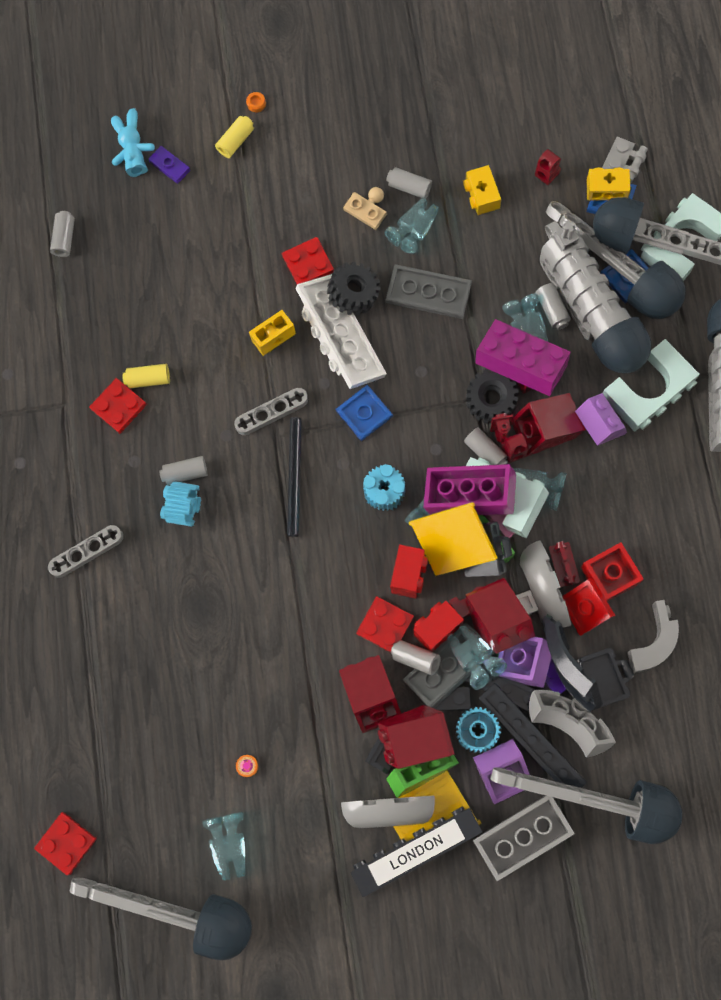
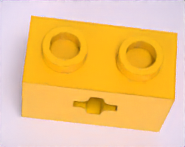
M489 165L467 171L466 180L463 183L466 192H470V204L472 209H476L477 215L500 209L501 197Z
M600 167L589 169L587 176V200H610L616 197L628 198L630 193V169L620 167L614 169H603Z
M281 310L249 331L252 342L264 356L294 336L296 332L293 323L284 311Z

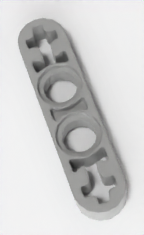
M302 388L292 389L240 415L234 423L236 431L241 435H248L303 408L308 402L306 391ZM296 394H299V396H302V401H301V402H299L298 400H295V399H296V397H295ZM288 398L292 403V407L289 406V403L287 401ZM279 402L286 404V408L282 412L275 410V406ZM261 411H265L268 414L267 419L264 421L257 419V414ZM251 416H253V419L256 423L255 425H253V422H251ZM241 422L248 423V428L244 429L241 427Z
M115 525L102 529L53 558L48 564L49 572L59 578L68 575L120 544L123 540V532ZM111 531L117 533V534L115 535V536H116V539H115V540H113L112 538H109V537L111 536V534H110ZM102 536L103 538L107 539L105 540L108 543L107 545H105L104 541L101 539ZM93 541L100 542V548L97 551L90 550V544ZM77 551L81 552V560L79 562H73V553ZM65 558H67V561L71 564L70 567L69 565L65 564ZM57 563H59L60 565H63V566H61V570H62V571H60V572H58L57 570H55V569L57 568V567H56V564H57Z

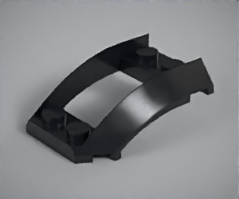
M547 614L542 620L544 625L543 631L546 634L548 648L560 680L568 692L588 712L601 707L603 702L597 681L586 675L584 669L568 652L570 648L562 624L559 621L556 622L552 616Z

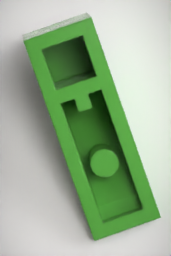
M452 755L400 769L395 768L386 779L398 798L456 766L458 761Z

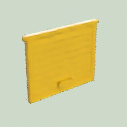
M474 502L409 522L422 548L425 550V555L428 557L435 576L497 559V555L474 508Z
M445 771L417 789L398 797L434 796L435 806L430 820L424 824L393 827L400 839L405 838L407 842L414 838L412 833L423 827L427 831L434 827L432 824L434 821L442 817L448 820L453 817L451 812L462 806L465 810L470 807L449 772Z

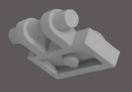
M616 137L602 168L614 169L620 167L630 169V183H632L633 179L638 176L639 167L645 161L648 149L645 146H640L638 151H633L635 143ZM628 159L633 160L631 166L626 165Z

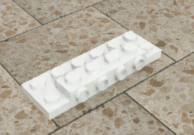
M332 274L298 284L296 290L304 303L302 310L303 319L310 322L312 326L311 333L314 338L318 337L321 343L320 350L322 354H327L330 359V369L333 372L336 371L338 376L342 375L349 389L384 378L387 373L354 313L352 312L351 315H347L346 310L342 313L339 311V306L336 308L333 306L334 301H329L328 297L330 294H327V286Z

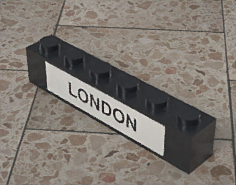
M462 806L451 812L453 817L445 820L442 817L432 823L433 828L426 831L423 827L412 833L413 839L406 842L405 838L392 844L394 849L386 853L385 849L373 854L374 860L366 863L364 859L353 865L355 870L350 873L362 897L369 895L481 834L482 830L471 809L465 810Z

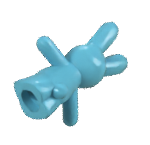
M134 108L129 109L127 113L126 127L120 117L113 116L111 118V124L118 133V142L124 148L112 160V164L117 166L125 159V169L131 177H137L148 171L141 151H153L155 149L152 143H140V134L137 131L138 113Z

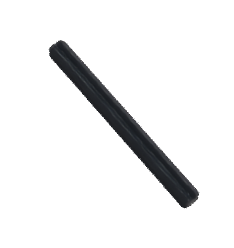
M292 417L290 419L288 537L299 536L302 424L299 417Z

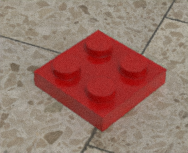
M317 237L282 253V257L297 285L330 275L334 272V268Z
M115 378L89 408L121 434L147 404L120 380Z
M593 578L586 580L562 596L563 601L566 603L570 620L580 636L615 616Z
M376 596L356 634L391 653L393 645L404 637L414 616Z
M61 812L34 849L69 876L97 838L66 813Z

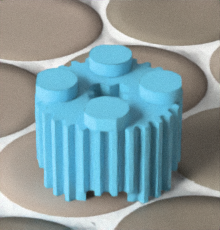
M385 464L383 466L380 465V468L376 467L375 470L372 469V472L369 471V475H366L363 483L367 503H370L371 507H378V510L382 508L383 511L385 509L387 511L389 509L393 510L394 507L397 508V505L400 506V501H403V497H405V481L402 474H399V470L395 471V468H392L391 465ZM382 486H388L387 491H385L384 489H380Z
M175 481L172 482L171 486L166 485L163 491V497L166 502L165 506L161 508V518L166 519L165 521L168 523L194 526V514L199 512L201 506V497H197V490H200L199 486Z
M475 707L474 710L471 708L465 714L463 713L462 717H459V721H457L458 726H456L457 731L455 733L458 736L456 738L459 739L460 745L465 750L469 749V752L472 750L474 753L477 751L479 753L482 751L486 752V750H490L497 743L501 731L499 729L501 727L498 726L499 722H496L497 717L494 718V714H490L491 711L487 712L486 708L482 710V707L479 709ZM476 725H480V729L484 730V733L476 736L475 732H472V727L475 728Z

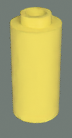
M239 116L215 144L216 149L224 157L230 158L254 130L252 120L247 116Z
M159 364L126 368V373H123L124 385H128V388L170 384L168 365Z

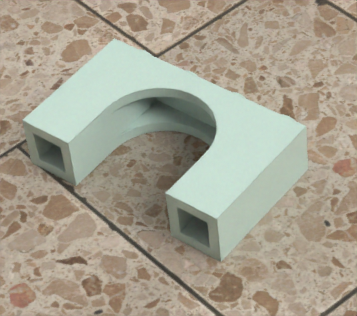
M693 193L688 199L684 197L677 206L679 209L676 213L672 211L665 220L667 222L666 226L676 229H693L707 239L718 241L721 237V213ZM655 231L653 234L654 238H661V233ZM644 244L641 248L643 252L640 259L652 266L662 260L673 268L683 281L691 273L695 265L685 256L648 244Z
M666 339L651 350L648 361L665 379L666 391L664 394L652 399L640 397L620 377L603 391V395L613 410L634 432L639 428L645 429L652 422L650 419L654 415L659 417L667 409L665 407L670 402L674 404L682 397L681 393L685 389L690 391L697 384L696 379L699 373Z
M470 457L466 466L489 465L490 463L482 458L476 460ZM515 472L514 514H507L502 524L508 531L527 538L549 492L541 481L533 479V481L527 480L523 474Z

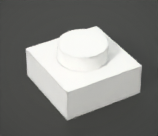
M530 590L516 595L528 615L538 611Z

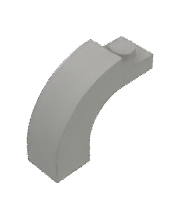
M665 600L656 601L652 604L657 625V635L654 642L650 646L632 649L627 652L633 673L644 672L656 667L669 657L675 648L679 624L678 620L669 621L671 612L669 606L665 605Z

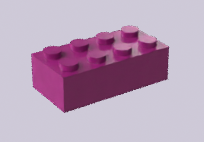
M495 319L477 348L475 363L550 396L568 366L570 351Z
M510 464L427 468L423 508L431 515L474 502V508L478 515L514 514L516 473Z

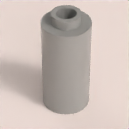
M396 167L389 171L386 179L390 187L423 199L427 198L432 185V180Z
M68 211L56 213L54 219L50 253L59 257H68L71 250L75 218Z
M554 283L540 287L536 291V295L551 327L558 330L567 327L571 318Z
M479 427L475 428L465 438L464 443L480 458L488 461L489 465H504L508 463L506 461L508 456Z
M203 456L162 465L163 470H159L162 482H166L167 485H171L174 481L183 482L208 476Z
M403 640L395 643L391 649L394 661L429 675H434L439 668L441 661L439 654Z

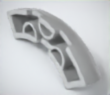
M540 540L536 541L522 552L520 566L538 607L540 621L542 622L543 618L549 614L556 622L559 621L563 627L571 626L566 603L563 601L561 592L558 589L560 584L556 573L552 570L543 544Z
M534 690L529 701L531 722L549 724L563 730L578 743L586 758L603 753L616 743L612 733L602 719L598 720L575 698L570 700L560 696L559 692L549 690Z
M419 796L341 802V807L346 821L355 828L424 824L430 820L434 812L435 797Z

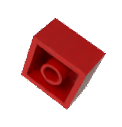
M621 542L589 559L581 566L587 579L593 578L607 602L637 586L644 580Z
M399 544L390 585L391 594L415 599L417 593L421 594L424 577H421V573H426L428 557L425 556L424 549Z
M447 601L442 604L438 602L431 608V613L427 618L423 616L414 624V636L428 651L434 652L463 625L464 619Z

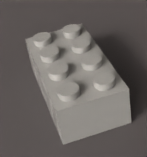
M545 795L474 838L473 842L495 880L499 881L575 833L553 797Z

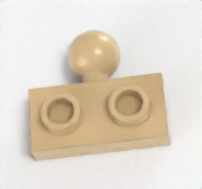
M379 187L370 189L368 200L354 192L343 207L344 211L377 230L387 215L386 211L375 205V203L383 200L384 193Z

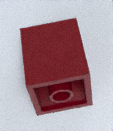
M570 393L529 402L513 417L512 425L516 434L522 433L527 444L528 451L526 457L575 439L586 430L575 412L577 409Z
M504 578L465 594L474 629L496 654L535 637L530 616Z
M379 655L368 657L362 662L347 665L339 670L353 713L362 733L378 728L379 722L401 714Z
M422 705L378 723L380 729L378 736L385 747L384 758L388 764L397 769L454 755L444 713L439 710Z

